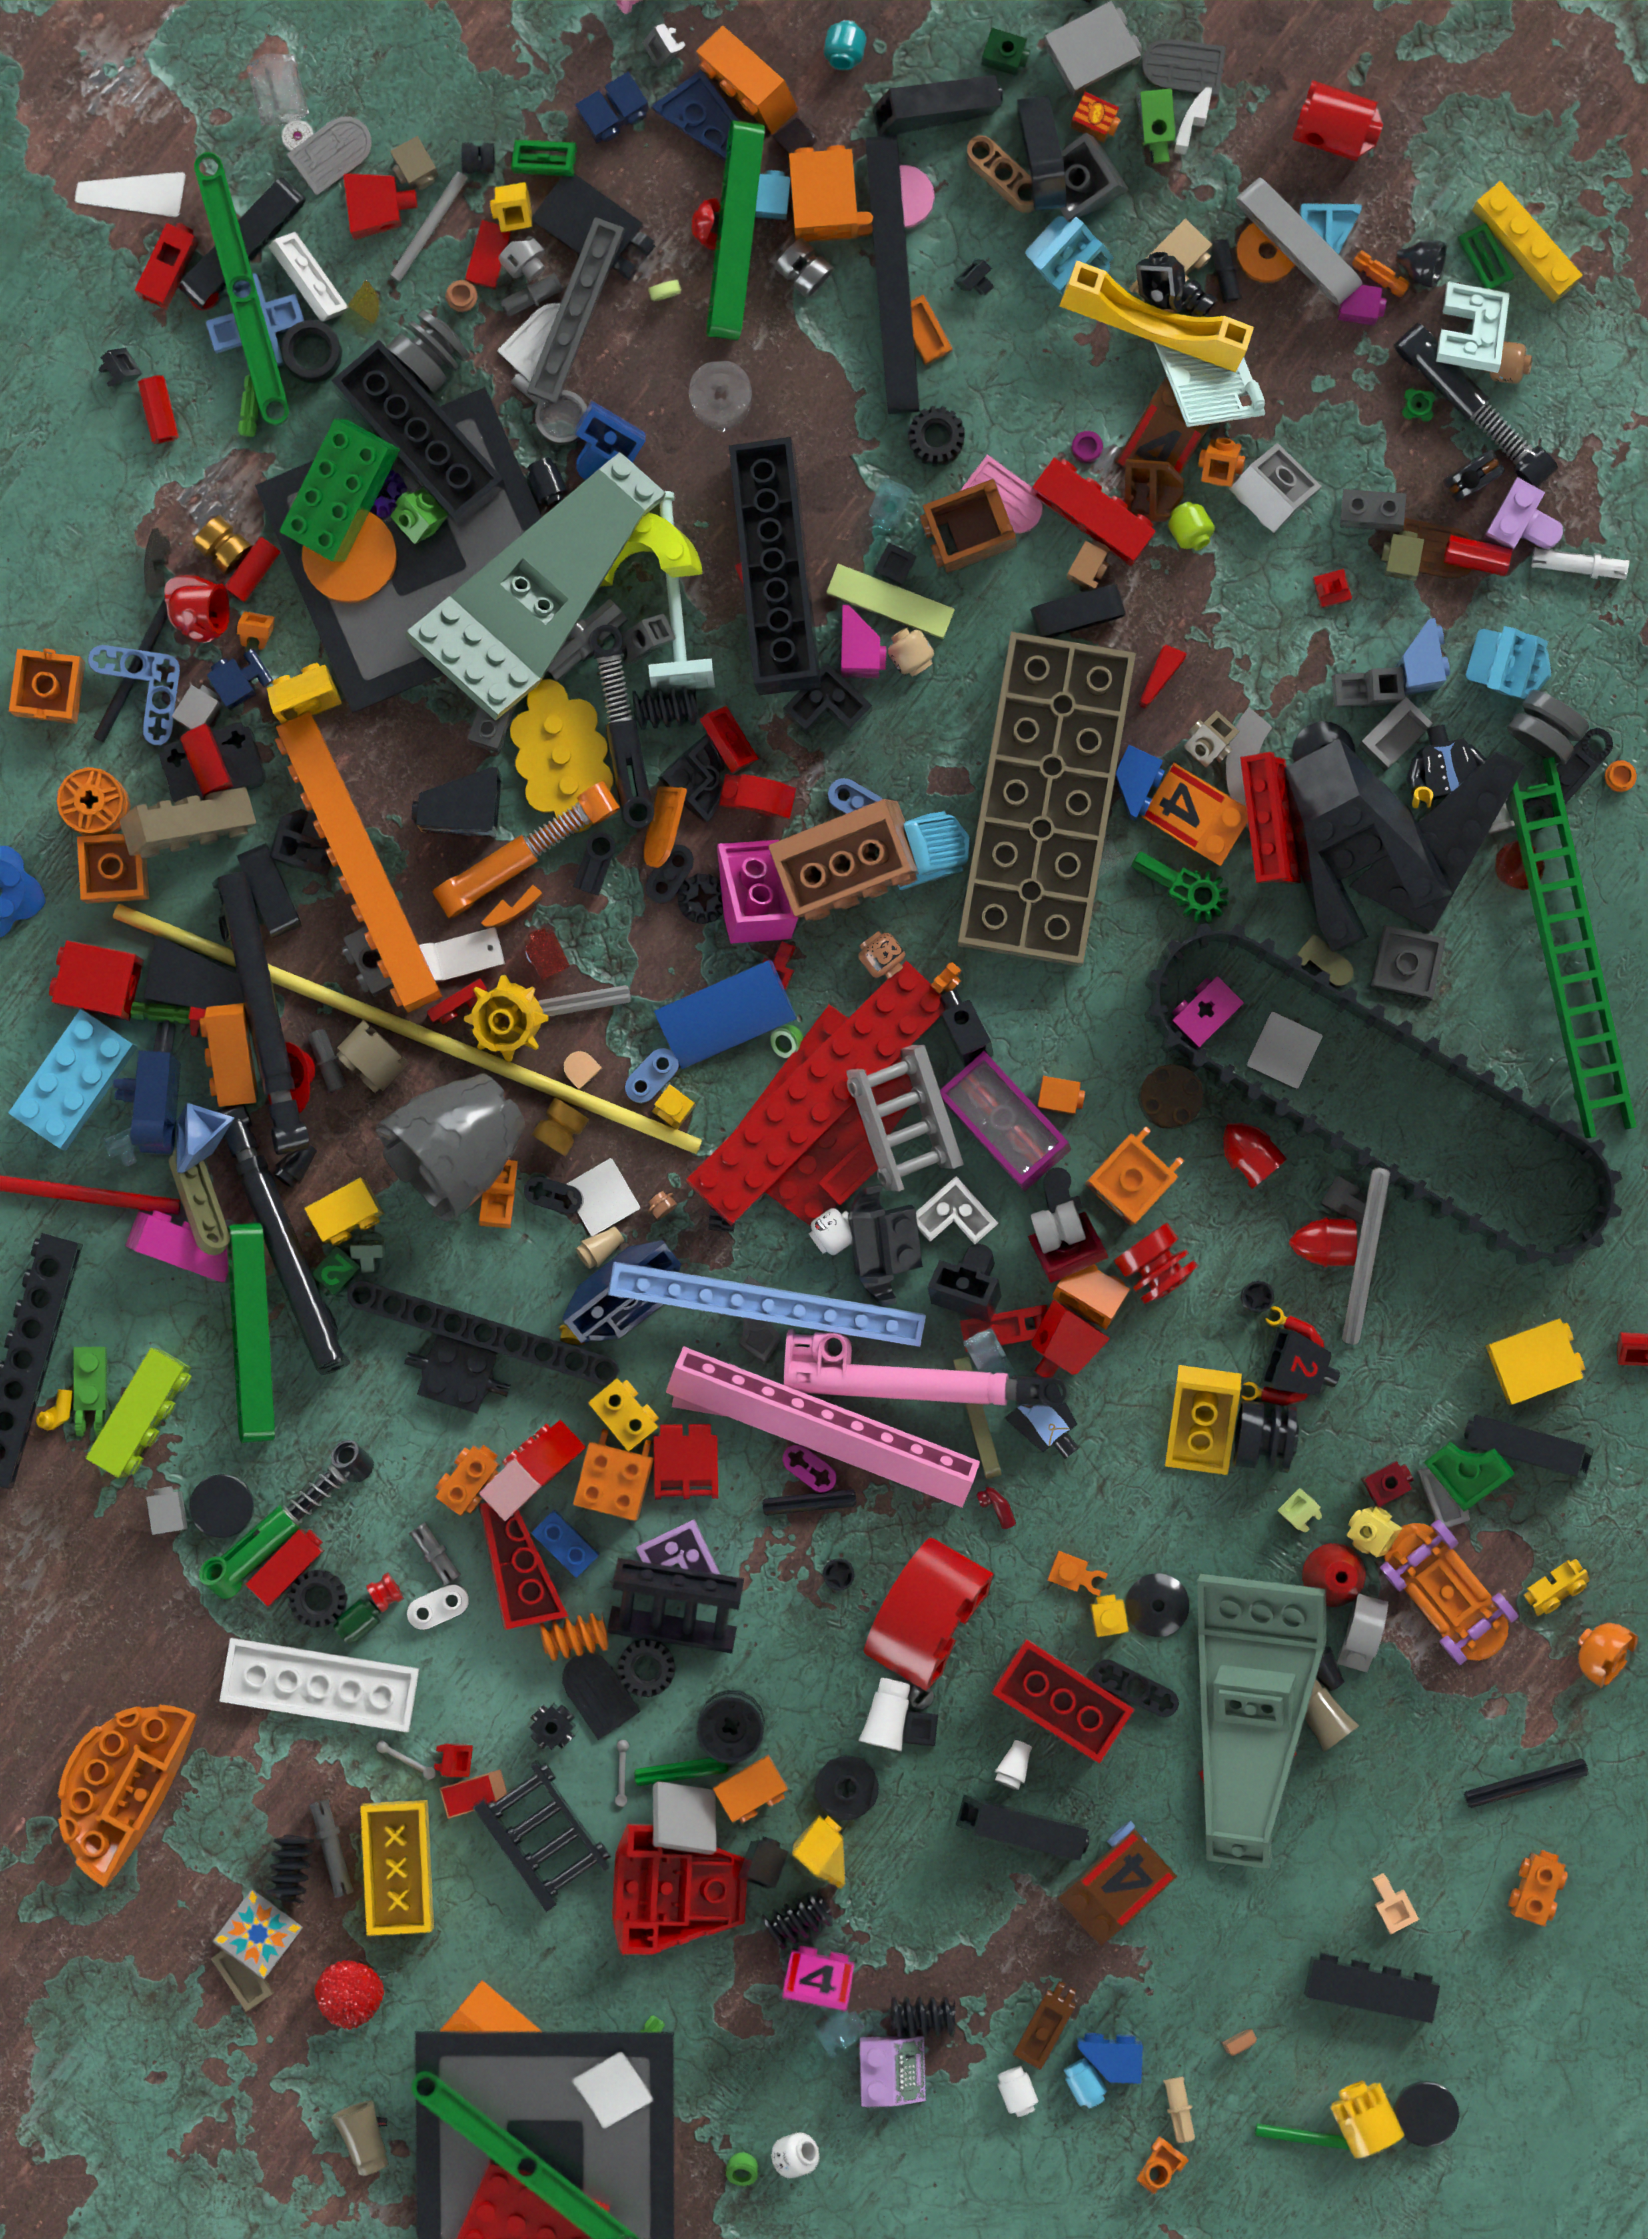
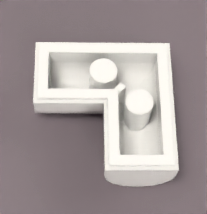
M957 1176L916 1211L918 1230L929 1242L954 1221L975 1245L998 1224Z

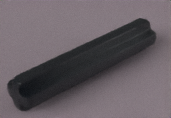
M853 1489L765 1498L762 1502L764 1515L853 1507L857 1503L856 1492Z

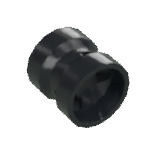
M463 142L461 155L462 174H473L475 171H482L484 174H494V143H484L482 146H475L471 142Z
M1193 279L1184 288L1181 309H1186L1192 317H1205L1218 299L1211 293L1206 294L1201 289V284Z
M1254 1281L1243 1288L1240 1299L1246 1310L1259 1313L1266 1311L1272 1306L1275 1296L1269 1284L1263 1281Z
M836 1558L829 1561L824 1567L823 1579L831 1589L837 1591L845 1590L853 1583L855 1577L854 1568L847 1560Z

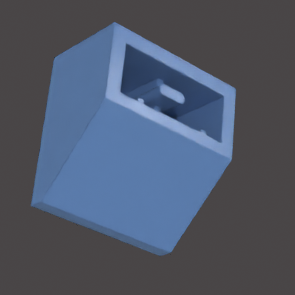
M1435 618L1428 619L1396 665V668L1403 667L1405 695L1439 690L1446 681V676L1450 675L1448 658L1442 657L1440 645L1444 644L1443 629L1441 626H1436Z

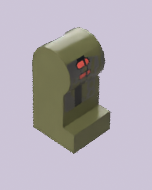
M1315 934L1308 939L1297 953V955L1303 958L1301 968L1306 963H1309L1320 973L1323 970L1329 973V985L1333 988L1345 986L1353 977L1354 970L1350 962L1336 951L1332 952L1329 945Z

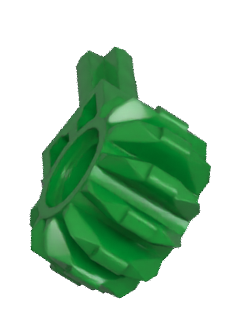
M1139 852L1132 862L1133 869L1169 888L1170 891L1167 896L1176 900L1178 907L1188 905V908L1184 910L1182 915L1186 918L1192 911L1195 912L1194 923H1199L1201 914H1204L1207 923H1211V911L1217 917H1221L1223 912L1217 905L1223 907L1229 905V900L1219 897L1229 893V888H1217L1223 881L1221 876L1217 877L1214 882L1209 881L1212 871L1207 870L1205 879L1201 880L1198 870L1191 872L1183 867L1179 873L1143 852ZM1197 890H1207L1211 895V902L1206 905L1198 904L1194 899V893Z

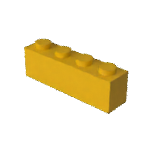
M1501 181L1476 201L1472 211L1483 223H1487L1491 233L1553 304L1579 282L1582 277L1581 272Z

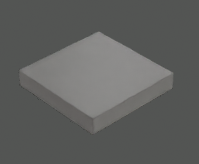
M656 1782L653 1785L654 1846L704 1854L716 1852V1804L714 1790Z

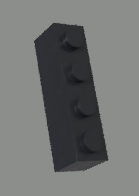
M1320 1952L1319 1958L1311 1956L1304 1995L1307 1998L1433 2024L1440 1985L1433 1981L1432 1975L1414 1972V1977L1401 1975L1402 1969L1384 1965L1382 1971L1371 1969V1963L1352 1959L1351 1964L1338 1962L1339 1956Z

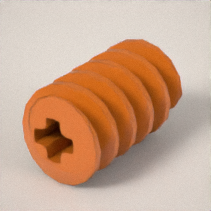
M593 1612L589 1613L588 1623H585L581 1615H578L576 1625L574 1626L569 1618H565L563 1628H560L556 1620H553L551 1630L549 1631L543 1623H540L544 1652L546 1655L548 1653L553 1661L558 1660L559 1651L562 1652L565 1659L570 1658L572 1648L578 1656L583 1655L584 1646L587 1647L591 1654L595 1653L597 1643L603 1651L608 1650L609 1640L603 1612L601 1620H597Z

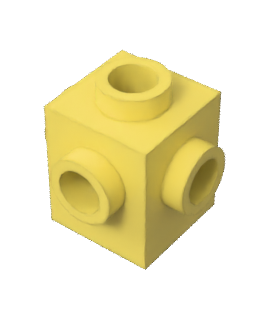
M1376 1506L1375 1508L1369 1507L1362 1511L1357 1510L1348 1523L1351 1529L1346 1536L1353 1540L1352 1545L1365 1554L1370 1552L1374 1556L1380 1557L1387 1554L1403 1528L1390 1520L1392 1516L1387 1511Z

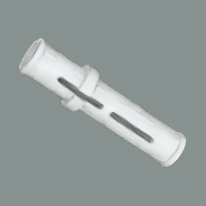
M1535 547L1533 551L1532 568L1538 567L1589 574L1591 578L1595 579L1598 576L1622 580L1627 578L1626 573H1628L1629 560L1601 557L1599 553H1594V556L1539 549L1538 547Z

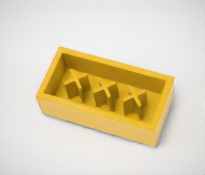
M428 1800L364 1803L361 1806L367 1935L431 1932L434 1929Z

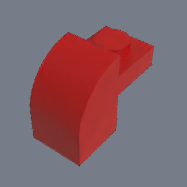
M725 774L719 805L726 808L751 810L769 817L790 819L796 788L758 776Z

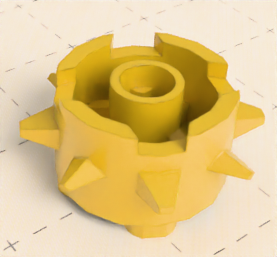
M501 975L497 987L490 992H486L478 987L474 988L473 991L478 1001L473 1007L472 1013L464 1016V1021L474 1026L472 1030L474 1036L479 1041L477 1045L479 1050L487 1048L494 1052L501 1051L506 1062H511L515 1050L523 1044L534 1050L539 1048L534 1037L541 1023L548 1021V1015L543 1014V1009L534 996V987L526 989L516 983H510L506 975ZM506 1015L509 1017V1023L504 1019Z

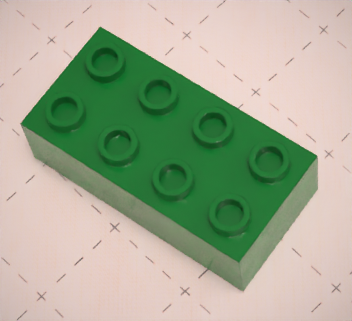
M334 418L279 532L332 562H345L400 449L347 419Z

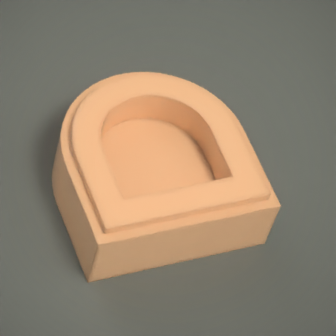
M582 1051L571 1053L564 1062L566 1076L579 1090L602 1069L588 1053Z

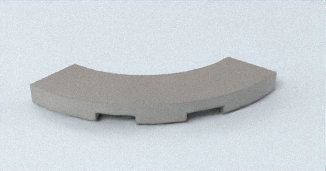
M1248 707L1235 727L1240 732L1229 744L1232 750L1226 756L1225 779L1229 796L1245 806L1246 799L1240 757L1259 754L1263 741L1273 728L1250 707ZM1248 823L1245 828H1246V829L1248 830V832L1250 833V831H1249V823Z

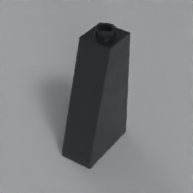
M995 75L890 88L872 107L878 136L898 135L993 115L1002 105L1003 91L1001 86L997 85Z
M155 937L144 994L146 1000L190 1008L192 1006L201 1009L244 1003L238 975L163 937Z
M1476 1414L1473 1421H1468L1464 1433V1438L1468 1439L1467 1446L1485 1452L1495 1448L1500 1456L1586 1480L1594 1449L1581 1443Z
M963 1795L956 1826L974 1835L1081 1861L1082 1854H1085L1088 1849L1089 1830L1080 1825L973 1796Z

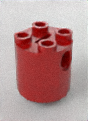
M1312 80L1292 140L1358 162L1360 156L1376 148L1384 124H1382L1377 109L1378 102Z

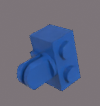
M591 401L575 427V435L587 442L576 460V469L579 475L587 480L619 452L633 462L646 441L645 432Z

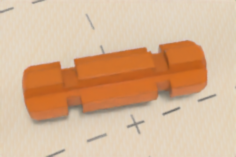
M1360 251L1354 258L1352 266L1360 272L1364 270L1366 276L1384 288H1391L1390 292L1398 297H1402L1409 288V281L1401 276L1399 278L1396 277L1394 271L1376 259L1372 261V256L1364 251Z

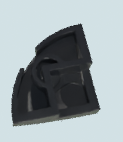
M706 734L677 758L657 778L666 787L687 789L684 805L703 822L707 823L719 807L723 788L719 787L720 771L725 770L724 762L709 734Z

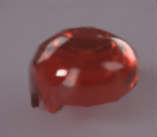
M1514 840L1506 843L1496 854L1495 873L1504 885L1525 891L1529 889L1519 842ZM1532 845L1533 853L1536 854L1537 848ZM1543 860L1536 862L1540 881L1545 869V862Z

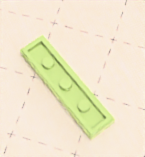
M837 564L826 592L827 595L942 640L955 611L954 608L841 564Z

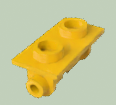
M1577 1559L1573 1561L1567 1560L1550 1572L1556 1580V1583L1553 1585L1544 1576L1527 1588L1528 1592L1523 1594V1596L1530 1605L1535 1603L1533 1607L1537 1617L1543 1613L1549 1614L1555 1611L1560 1606V1601L1569 1595L1575 1596L1581 1593L1587 1587L1586 1583L1590 1581L1586 1569L1581 1571L1583 1568Z

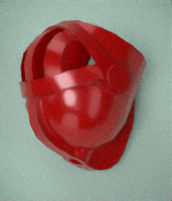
M194 575L175 576L166 583L165 602L169 620L175 628L182 631L185 637L195 642L207 643L215 638H219L225 632L229 623L230 607L228 593L223 584H214L211 581Z

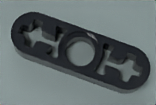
M1100 1660L1093 1668V1679L1100 1687L1158 1716L1169 1717L1179 1707V1699L1174 1691L1113 1660ZM1108 1665H1112V1672L1119 1677L1122 1676V1671L1128 1673L1121 1683L1120 1691L1114 1689L1118 1682L1112 1679H1108L1106 1683L1101 1681L1102 1675L1098 1673L1100 1668L1106 1669ZM1132 1679H1140L1145 1685L1144 1693L1139 1697H1132L1127 1693V1684ZM1151 1685L1157 1687L1153 1692L1159 1697H1164L1166 1693L1170 1695L1169 1701L1173 1703L1171 1708L1165 1707L1163 1711L1158 1710L1159 1704L1152 1699L1149 1700V1705L1143 1703L1150 1694Z

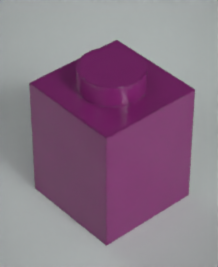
M1361 285L1340 304L1337 320L1374 326L1378 317H1383L1385 312L1386 298H1381L1382 288Z

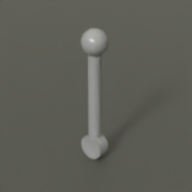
M382 1740L377 1743L376 1749L378 1752H386L419 1770L426 1779H433L435 1777L436 1770L433 1767H425L390 1748L386 1741Z
M620 1740L617 1743L619 1751V1783L615 1804L619 1807L625 1806L628 1801L625 1795V1763L629 1743L626 1740Z

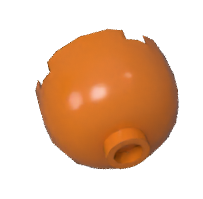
M1614 1623L1601 1624L1593 1631L1589 1628L1586 1629L1577 1643L1581 1646L1578 1660L1583 1674L1601 1688H1603V1684L1606 1686L1610 1684L1627 1663V1660H1625L1627 1649L1631 1652L1635 1650L1638 1643V1635Z

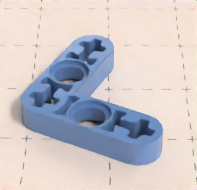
M107 645L94 647L89 653L88 664L95 673L149 681L142 729L143 737L149 744L154 746L166 743L172 731L173 718L171 716L175 709L180 672L178 661L168 654ZM100 651H105L106 657L116 659V652L123 653L119 662L120 672L113 671L116 664L107 663L103 669L98 668V662L93 661V656H99ZM131 655L140 657L143 662L142 670L138 673L128 672L125 668L127 657ZM163 660L169 661V666L174 667V673H169L166 683H173L172 689L166 686H153L154 680L161 682L162 674L156 670V666L162 665ZM158 691L166 692L170 697L169 706L165 709L156 708L152 703L154 693ZM150 711L159 715L169 714L168 720L161 719V729L166 730V734L160 735L159 740H153V734L148 733V727H154L156 717L149 718Z

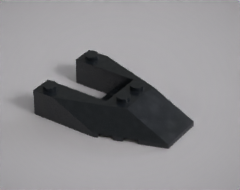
M1341 739L1284 768L1298 867L1317 922L1332 952L1342 951L1369 937L1341 880L1387 856H1390L1415 909L1426 908L1452 894L1410 808L1404 805L1390 791L1391 789L1383 781H1380Z

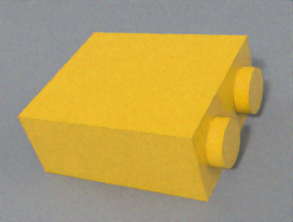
M1561 1318L1555 1319L1485 1345L1508 1405H1513L1583 1378L1581 1371L1585 1370V1366L1579 1352H1573L1570 1341H1573L1574 1338L1567 1322L1562 1323Z

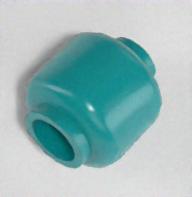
M848 20L829 27L826 33L823 53L824 57L830 62V65L836 69L849 70L861 63L866 45L865 32L856 23Z

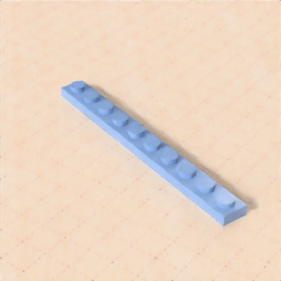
M618 1262L613 1263L608 1294L613 1296L918 1347L921 1345L926 1315L922 1313Z

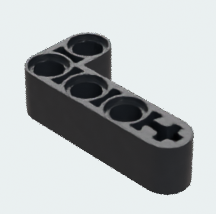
M1049 96L1017 99L1019 124L1031 176L1034 210L1040 211L1066 207L1064 164Z

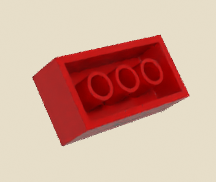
M1026 1638L991 1690L992 1694L1099 1764L1134 1711L1131 1706Z

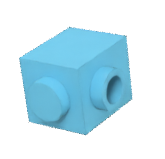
M767 170L766 174H760L755 211L756 217L787 220L791 179L786 177L784 172Z

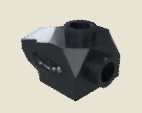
M1155 252L1150 254L1149 258L1141 260L1136 265L1139 295L1144 299L1145 303L1156 308L1179 312L1185 288L1184 265L1175 256H1168L1166 252Z

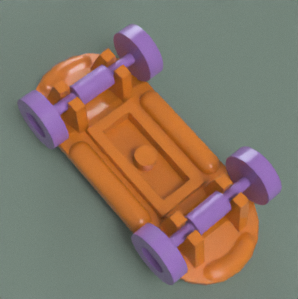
M1439 1519L1431 1524V1527L1420 1523L1403 1525L1400 1534L1387 1554L1384 1555L1385 1563L1379 1567L1381 1572L1398 1592L1404 1589L1441 1634L1443 1638L1439 1642L1459 1666L1467 1661V1659L1479 1661L1495 1655L1504 1646L1508 1637V1621L1513 1623L1519 1618L1516 1611L1499 1592L1493 1597L1453 1550L1459 1543Z

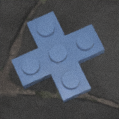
M253 274L275 359L279 367L285 364L276 335L287 332L296 323L304 321L296 294L266 302L258 276ZM245 281L236 282L233 286V293L239 298H245L251 292L250 284ZM234 313L206 321L216 354L242 346Z

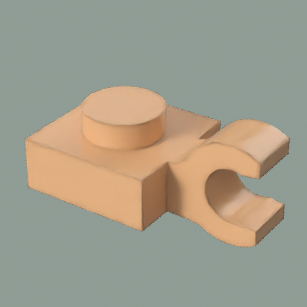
M1384 1873L1372 1878L1383 1899L1377 1902L1375 1906L1390 1934L1419 1920L1404 1890L1395 1893Z

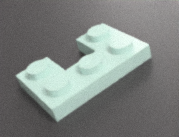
M1448 282L1442 314L1473 319L1472 333L1470 335L1442 329L1439 336L1436 361L1498 373L1501 365L1510 293Z

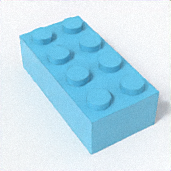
M80 1009L8 1113L59 1149L66 1151L113 1084V1080L118 1077L138 1047L88 1012Z

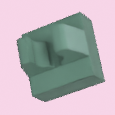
M385 1240L352 1242L350 1246L351 1258H360L361 1273L375 1272L376 1258H383L385 1254Z

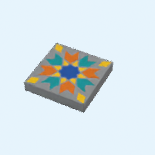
M252 1889L215 1937L213 1943L264 1980L303 1927Z

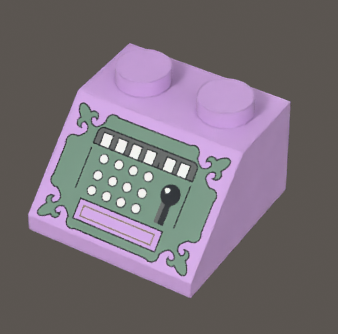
M898 2036L860 2037L862 2107L898 2106L925 2101L924 2036H915V2038H911V2036H903L902 2038H898Z

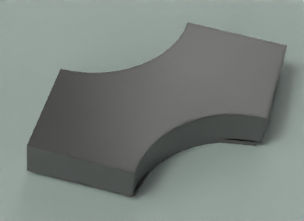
M749 1275L743 1282L744 1284L765 1287ZM742 1317L744 1332L739 1346L765 1363L782 1339V1336L773 1328L769 1321Z

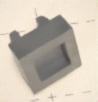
M665 24L654 27L642 42L658 69L667 66L685 46L684 42L676 44L673 39V35L677 32L676 29H667Z

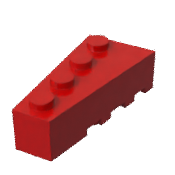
M487 1502L480 1503L481 1518L503 1628L507 1630L569 1617L519 1510L517 1509L512 1516L504 1521Z

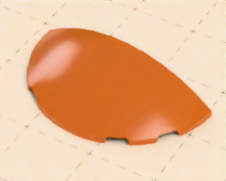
M167 1705L146 1708L137 1706L116 1713L113 1719L107 1721L102 1726L94 1727L84 1736L71 1754L64 1768L58 1791V1797L61 1800V1818L58 1819L60 1831L64 1842L69 1845L77 1859L75 1861L85 1874L101 1886L106 1888L116 1876L155 1817L179 1769L198 1715Z

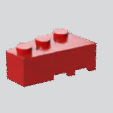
M561 1419L552 1427L546 1423L533 1437H529L518 1448V1451L515 1449L502 1461L506 1467L479 1494L506 1521L522 1504L531 1499L532 1495L569 1465L586 1446Z

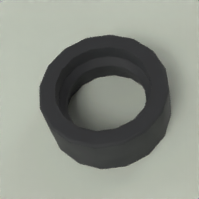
M305 320L296 323L288 329L282 339L281 354L285 366L294 377L303 382L317 383L325 381L335 374L341 364L342 349L340 341L331 327L321 321ZM310 333L324 337L330 347V355L327 362L320 368L313 370L305 369L298 365L293 355L294 345L297 340L303 335Z

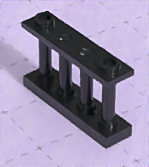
M618 1558L612 1589L622 1591L621 1607L612 1606L607 1633L733 1654L737 1626L728 1625L730 1609L739 1610L744 1578ZM635 1593L654 1596L652 1612L633 1609ZM666 1600L686 1601L684 1617L665 1615ZM698 1604L717 1607L715 1623L696 1620Z
M535 1760L531 1763V1768L535 1772L533 1776L496 1802L492 1800L488 1803L486 1798L483 1797L473 1805V1809L544 1910L548 1912L557 1905L558 1900L555 1896L559 1894V1889L596 1863H599L605 1872L610 1868L608 1859L611 1855L601 1841L597 1844L594 1842L552 1782L556 1777L546 1763L540 1765L538 1760ZM543 1784L554 1800L516 1827L510 1826L506 1828L500 1819L504 1816L503 1812ZM559 1811H562L572 1826L533 1854L529 1852L525 1855L518 1845L522 1842L521 1838ZM580 1836L590 1853L553 1879L547 1878L543 1880L537 1872L540 1868L539 1864Z

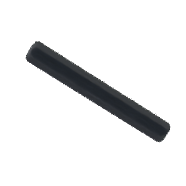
M1577 1759L1467 1790L1464 1792L1465 1801L1469 1808H1474L1588 1775L1587 1763L1584 1759Z

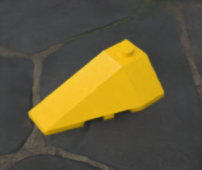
M818 1815L794 1842L792 1854L817 1877L825 1881L828 1880L832 1885L835 1884L841 1889L845 1885L843 1836L839 1833L842 1827L829 1815L825 1819Z

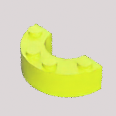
M648 512L640 520L599 587L613 585L614 573L619 564L629 555L640 551L655 553L659 558L661 569L672 578L701 575L702 566L698 553L690 540L669 521Z

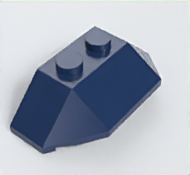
M663 1240L627 1247L577 1286L562 1320L581 1343L589 1342V1340L620 1339L664 1305L608 1294L614 1262L679 1272L682 1264Z

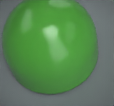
M784 1025L772 1033L770 1041L776 1054L783 1058H789L793 1052L795 1053V1051L799 1050L804 1037L797 1027ZM781 1035H785L790 1039L792 1043L791 1049H783L780 1046L779 1040Z
M744 2152L734 2154L728 2160L726 2166L727 2179L738 2186L754 2183L758 2177V2164L755 2158ZM744 2169L750 2173L748 2176L741 2178L734 2171Z

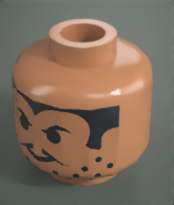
M877 931L859 945L862 950L859 952L858 958L873 977L879 978L885 974L887 978H890L903 968L900 962L905 957V951L891 933L881 934L880 931Z

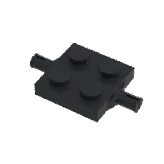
M439 1334L436 1336L432 1350L426 1357L408 1351L404 1362L405 1365L422 1369V1380L417 1392L418 1396L477 1415L483 1399L489 1392L507 1398L511 1384L493 1380V1368L498 1356L497 1353Z

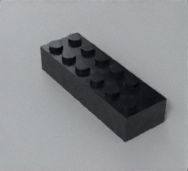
M377 340L331 380L337 392L377 437L400 449L396 458L416 481L434 497L435 501L443 508L458 528L506 488L504 480L380 340Z

